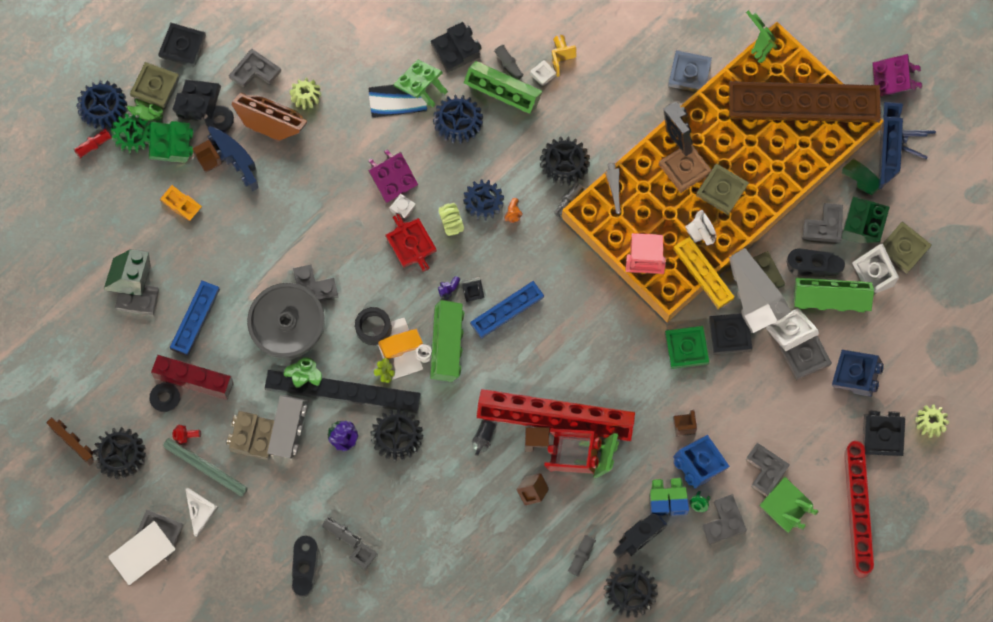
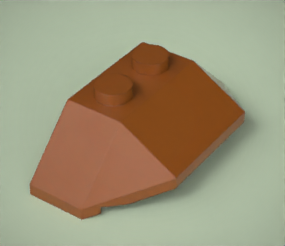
M240 93L232 101V106L245 127L278 141L300 133L307 124V120L296 110L265 97Z

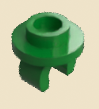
M698 491L690 499V506L697 512H705L709 508L711 497L708 495L705 499L700 496L701 491Z

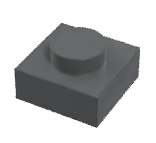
M361 542L349 558L366 571L378 554Z

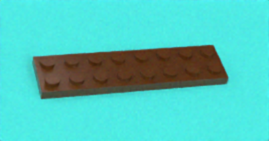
M729 81V119L880 123V85Z

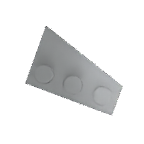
M290 395L280 396L268 454L285 458H293L294 455H297L299 449L297 442L303 431L302 423L307 413L308 399Z

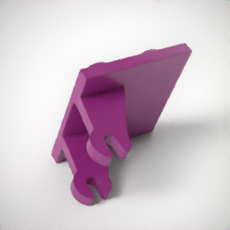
M908 54L873 62L874 85H880V97L910 89L916 90V87L921 89V82L910 79V72L915 73V70L920 72L921 66L909 62Z
M388 149L384 151L388 156L384 162L376 164L372 158L368 160L371 164V169L368 171L385 203L419 185L402 153L399 152L393 155Z

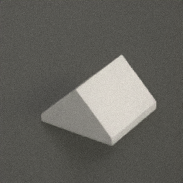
M883 244L878 245L852 262L861 282L873 283L874 294L894 287L899 278Z

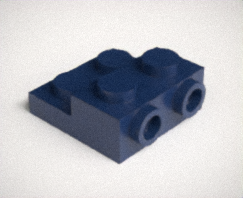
M841 350L832 386L834 388L851 390L853 394L872 397L873 392L878 391L879 381H877L878 374L883 373L884 364L878 355Z

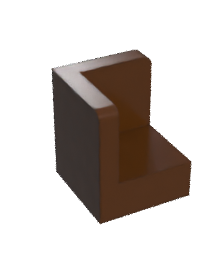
M209 139L192 148L204 172L207 173L222 164L218 153Z
M690 410L689 414L673 416L676 437L696 433L697 424L694 410Z
M526 427L525 452H533V447H549V428Z
M539 473L524 477L516 490L526 506L542 502L549 491V487L542 474Z

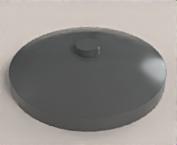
M280 283L263 290L252 302L247 317L248 331L255 345L265 354L280 359L295 358L310 351L322 336L325 325L324 311L318 298L306 287L294 283Z

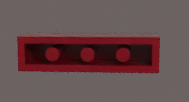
M158 354L151 371L156 380L224 400H228L234 383L230 375Z

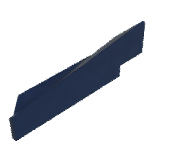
M884 102L881 109L883 124L880 129L879 189H882L901 170L903 118H900L903 103Z

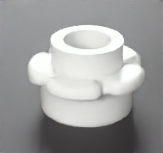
M422 344L415 349V358L418 361L427 363L432 358V350L429 345Z

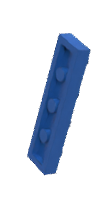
M201 280L169 347L170 350L187 357L189 356L219 293L220 288L218 286Z
M532 281L472 320L470 324L482 339L542 300L544 294L535 282Z

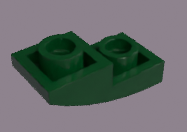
M852 159L843 167L842 174L857 181L856 187L871 196L879 190V178L859 161Z

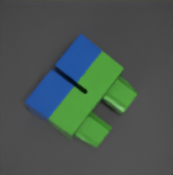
M681 478L671 479V488L665 489L662 479L652 481L649 493L650 515L668 516L669 511L670 516L688 515L686 487H683Z

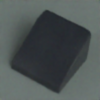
M480 277L461 281L466 302L484 298Z

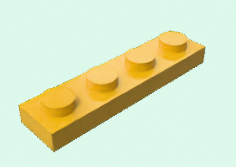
M690 237L674 246L673 250L717 309L734 300L735 296Z

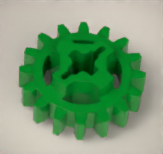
M127 113L124 119L118 117L119 123L114 122L115 128L111 129L113 134L112 141H116L115 146H121L122 152L128 149L129 154H131L132 150L139 153V148L145 150V144L149 145L148 120L142 121L143 119L140 117L136 118L134 114H132V117H129ZM132 128H133V129H134V133H133V135H132V138L130 139V135H129V134H131Z

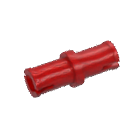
M103 129V131L95 136L88 137L87 141L74 148V151L81 159L92 150L96 151L99 149L98 146L112 139L106 129Z

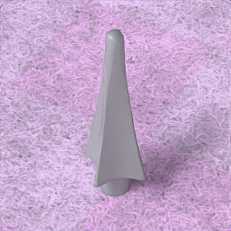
M612 162L608 163V170H606L607 173L605 174L612 192L616 213L620 214L619 168L616 169L615 163Z

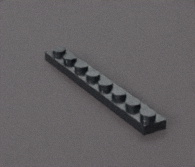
M268 370L264 387L268 391L392 410L400 409V411L418 413L421 393L326 378H322L319 386L313 385L308 381L299 388H296L292 382V377H286L284 372Z

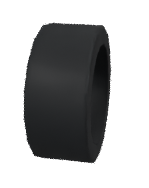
M378 307L363 309L355 319L354 327L357 336L367 345H379V341L388 338L391 334L392 325L389 315ZM378 316L384 321L385 325L382 333L376 336H368L363 332L362 323L368 317Z

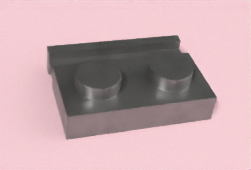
M145 285L142 296L118 292L115 309L154 316L159 289L158 287Z

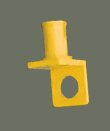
M558 35L553 38L556 49L551 50L552 63L557 77L560 76L558 62L577 57L576 45L567 47L564 35H560V41Z

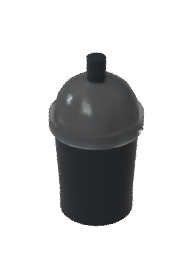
M482 420L472 439V446L476 451L475 456H479V453L487 451L491 446V440L496 425L491 421Z

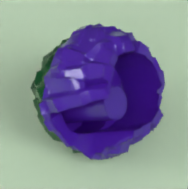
M337 421L328 429V441L337 450L348 451L356 445L359 436L357 434L358 431L350 421Z

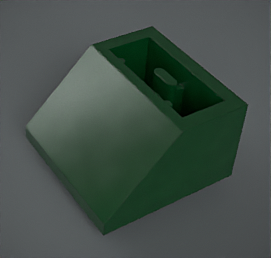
M853 196L841 238L856 243L880 242L890 207Z

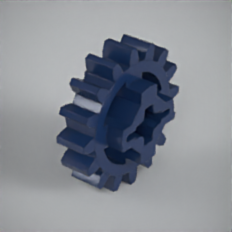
M480 179V184L474 181L473 187L468 186V192H464L465 199H463V204L466 205L465 210L470 211L471 217L476 214L477 220L481 216L484 217V220H487L489 215L491 218H494V212L499 214V208H503L502 201L504 200V195H501L502 189H497V183L490 185V180L484 183Z

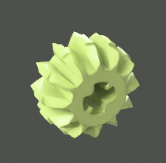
M307 77L303 82L298 79V84L293 83L292 89L289 92L292 96L291 102L295 103L297 108L302 105L304 110L307 106L313 109V103L318 104V98H321L320 86L315 85L314 80L308 82Z
M448 203L439 207L438 211L446 234L450 236L462 232L464 225L457 205L455 203Z
M935 404L931 408L926 405L923 407V410L918 411V417L915 418V422L919 423L916 426L917 429H923L922 435H925L927 432L929 438H932L934 434L939 437L941 432L947 430L946 426L949 424V421L945 418L948 416V413L942 414V407L936 410ZM931 419L935 420L933 424L929 422Z

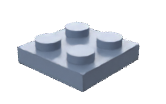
M676 50L668 86L697 92L707 83L712 57Z

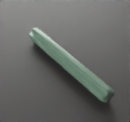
M167 438L164 442V448L239 496H244L247 492L245 485L171 438Z

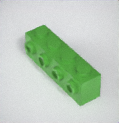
M478 61L469 67L464 80V84L471 88L477 89L529 114L537 107L543 92Z
M795 278L794 306L800 309L872 311L874 288L872 282Z
M440 300L435 305L430 379L453 382L461 374L459 360L462 356V347H460V342L464 332L461 324L465 315L464 310H462V303Z

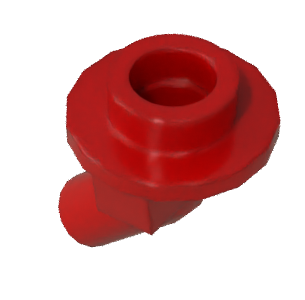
M176 425L172 436L177 443H186L187 438L201 437V430H187L184 425Z

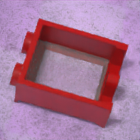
M550 428V433L554 436L553 445L548 447L551 461L545 462L544 466L550 472L595 474V468L599 464L597 457L598 449L601 448L602 444L600 436L595 431Z

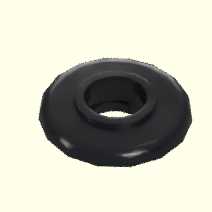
M224 105L215 106L211 120L205 119V124L208 128L211 126L222 132L227 131L234 123L233 112ZM217 116L225 117L221 123H216L214 119Z
M160 383L151 390L149 401L155 410L168 412L178 405L180 393L173 384ZM167 392L170 394V398L167 401L159 400V396L162 393Z

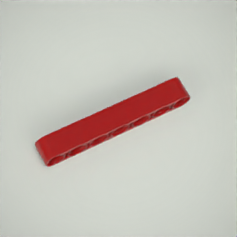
M852 441L848 444L844 453L854 574L859 578H865L869 576L874 568L864 445L859 441ZM850 449H857L859 451V455H853L850 452ZM857 467L861 473L854 474L851 468ZM853 487H860L862 489V493L859 494L854 492ZM860 505L864 512L858 513L854 506ZM856 525H863L865 532H859L856 529ZM858 544H863V545H865L867 551H865V552L860 551V550L858 549L857 545H858ZM859 564H866L868 571H862L859 568Z

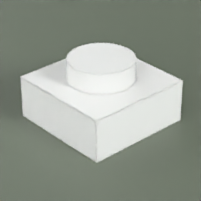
M543 60L530 71V75L543 87L556 76V72Z
M400 194L390 206V211L396 215L400 214V217L406 220L416 207V203Z

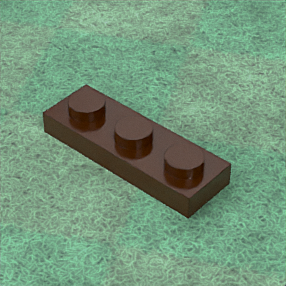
M51 417L46 422L49 428L89 466L94 463L93 451L87 445L83 447L78 443L80 439L73 432L69 434L65 430L67 426L61 420L55 421Z

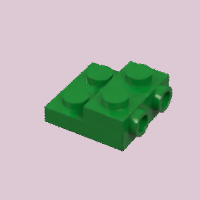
M171 121L170 124L150 122L149 159L186 163L193 154V146H189V140H192L193 129L190 128V123Z

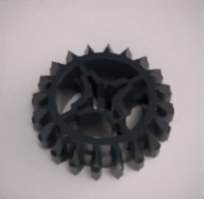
M569 136L566 140L559 137L558 142L553 139L552 144L547 143V149L543 148V155L540 156L542 161L540 167L543 168V175L547 174L548 180L553 178L554 184L560 181L561 186H563L564 182H567L568 186L571 185V181L578 183V178L583 180L584 174L588 173L587 168L590 167V162L588 161L590 160V155L587 154V148H583V143L577 144L576 138L570 141ZM552 155L555 157V160L557 161L554 168L550 163V158L552 157ZM576 155L580 160V165L578 167L575 166V162L573 161Z
M397 409V414H393V410H389V416L386 413H382L383 420L377 418L378 424L372 425L375 431L370 432L371 436L374 437L371 439V443L376 444L374 450H380V456L386 453V460L393 456V461L396 462L397 457L400 456L401 461H404V455L411 458L412 454L410 451L417 453L418 449L415 446L421 447L422 443L419 440L423 439V435L420 434L423 428L418 427L420 424L419 420L414 421L415 415L412 414L408 417V411H405L402 415L400 409ZM394 422V426L391 429L383 431L388 424ZM401 422L407 424L413 433L403 430ZM398 428L400 435L398 436L396 443L394 435L396 434ZM381 438L391 441L393 448L386 446ZM411 440L408 445L399 448L402 442Z
M120 427L119 432H117L116 428H113V433L111 434L105 431V438L99 436L101 443L95 442V446L99 449L93 450V453L97 455L93 460L98 462L96 464L97 469H101L100 472L103 475L107 473L108 478H112L114 475L115 479L119 480L120 475H122L124 479H127V473L134 476V469L140 471L138 464L144 465L145 462L141 458L146 457V453L142 452L146 449V446L141 445L143 443L142 438H138L139 435L136 432L132 434L131 429H127L125 432L124 428ZM126 440L130 443L118 444L116 441ZM111 444L112 449L107 454V457H105V451ZM116 447L122 452L124 460L117 455ZM135 449V453L132 460L128 462L129 454H131L132 450ZM116 462H120V463L123 464V466H122V467H113V466H110L109 464H110V463L114 464V463H116Z
M625 564L624 571L617 567L616 571L618 574L611 572L610 576L613 579L607 578L606 583L609 585L604 586V590L609 591L604 594V598H611L607 601V605L614 604L612 607L613 612L620 609L619 616H622L623 611L627 612L626 618L630 617V613H633L634 618H637V611L641 615H645L644 608L650 611L652 608L650 604H655L656 602L652 597H657L658 592L652 591L657 589V584H650L655 578H647L650 572L647 570L643 574L642 566L639 567L638 571L635 570V564H632L631 569H628V565ZM624 577H633L629 583L618 582ZM639 579L646 586L647 595L643 594V591L638 588ZM635 583L634 591L632 592V595H629V598L627 599L628 590L626 588L629 589ZM614 587L623 593L624 599L622 603L617 599ZM633 599L644 600L638 605L628 606L629 602Z

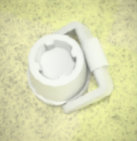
M703 210L697 212L695 219L685 226L694 243L704 239L706 245H710L717 238L716 231Z

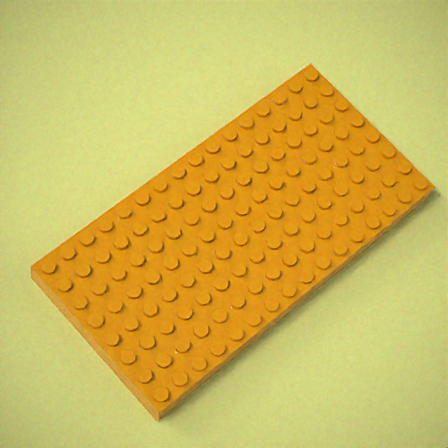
M777 21L768 28L777 39L774 41L777 48L771 49L766 55L764 62L759 63V59L755 58L757 52L751 53L757 41L756 39L680 106L684 107L688 113L687 122L691 128L692 146L712 170L718 164L749 182L748 187L729 215L696 196L708 176L680 193L660 167L659 161L679 149L666 132L665 120L615 163L616 169L619 168L620 214L616 213L612 192L605 173L562 210L563 220L667 323L703 291V288L673 250L674 246L690 237L685 226L695 219L697 212L700 210L704 211L716 231L717 238L710 245H706L704 239L695 244L720 276L731 266L730 256L744 248L748 250L872 138L881 129L883 124L882 119L880 123L729 119V81L844 84ZM632 233L663 235V257H666L664 274L625 272L627 255H630Z

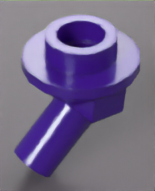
M454 276L451 283L440 282L438 287L440 297L448 300L452 296V292L457 288L460 278Z

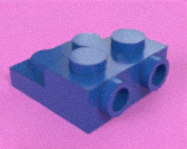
M708 435L678 450L673 456L674 465L676 468L682 469L686 482L689 485H693L695 489L730 467Z

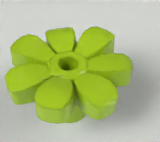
M384 358L382 361L377 362L378 368L374 369V375L381 376L382 382L390 383L391 377L395 376V371L391 370L393 365L389 362V359Z

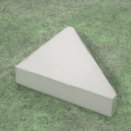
M186 488L194 536L198 538L218 507L191 489Z

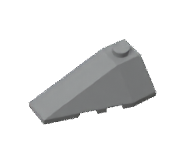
M745 248L729 257L733 277L737 281L739 292H737L738 299L741 298L743 310H741L742 316L751 333L771 325L791 313L783 295Z

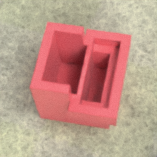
M632 233L630 255H627L625 272L664 274L666 257H663V235Z

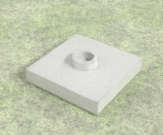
M799 308L791 311V313L777 322L766 326L768 332L785 351L819 334L818 329Z

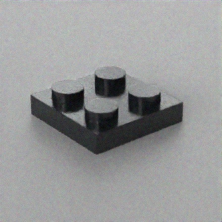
M170 22L158 53L159 58L194 67L206 33Z
M742 313L709 316L714 355L752 351L750 329Z

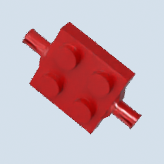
M400 214L393 216L397 227L385 236L401 266L404 269L413 263H418L422 271L425 272L430 268L425 258L437 252L434 243L419 218L404 223Z

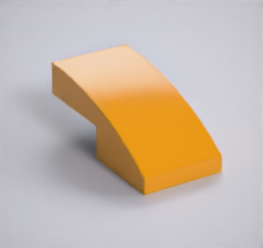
M173 185L160 198L162 203L188 221H191L202 208L190 196L184 195Z
M413 329L379 341L378 344L384 358L391 359L402 356L405 352L417 349L423 342L417 329Z

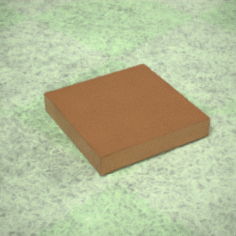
M692 145V153L688 156H685L678 149L659 161L660 167L680 193L708 176L712 171Z

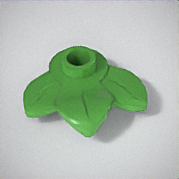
M135 98L136 106H127L129 112L139 115L141 119L157 121L163 118V109L157 105Z
M307 357L300 359L295 364L289 365L284 371V376L292 377V382L296 388H299L308 381L313 385L319 386L322 380V374L316 368V362Z

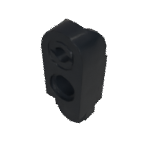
M801 248L792 250L786 261L788 270L793 275L803 277L837 276L842 273L845 267L844 260L838 255H834V253ZM817 261L821 266L817 267L812 262Z
M656 514L647 516L643 521H638L623 534L619 541L620 545L613 553L617 558L622 557L627 552L632 557L659 535L668 524L662 517Z
M307 535L299 537L295 541L293 548L292 590L300 598L309 596L313 591L318 562V545L314 538ZM304 544H308L310 547L307 551L302 550ZM302 565L310 567L306 573H301L299 568Z

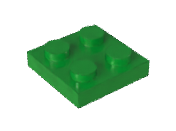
M703 326L665 331L671 369L709 364Z

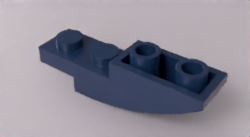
M210 126L207 138L212 145H216L218 148L216 152L220 160H225L227 165L232 163L236 172H241L243 175L241 180L245 187L249 186L252 191L259 188L257 180L252 174L256 167L250 155L232 137Z

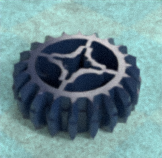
M99 80L97 85L92 81V87L86 85V91L80 92L81 96L77 97L79 103L76 105L77 109H79L78 115L82 121L86 122L89 127L93 125L95 129L99 125H101L102 129H105V125L112 128L111 123H119L118 117L123 118L122 113L127 111L126 96L122 93V89L120 87L117 88L115 83L111 85L108 80L105 84ZM93 99L94 102L92 103V105H90V108L88 109V105L90 101ZM116 100V105H115L114 109L111 111V110H110V107L113 105V102Z
M456 94L454 99L448 96L447 102L441 100V106L437 105L436 112L433 113V124L436 125L435 131H439V136H445V141L451 138L453 144L455 140H459L461 144L462 139L469 142V136L475 138V133H479L480 127L483 126V121H481L483 114H481V108L477 107L476 101L471 103L472 99L470 97L465 100V96L462 95L460 99ZM463 109L468 111L472 115V117H469V115L465 114L463 112ZM443 121L451 124L453 129L447 127Z

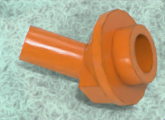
M512 198L508 206V212L504 217L505 221L510 223L519 221L523 215L522 211L516 207L519 203L517 198Z

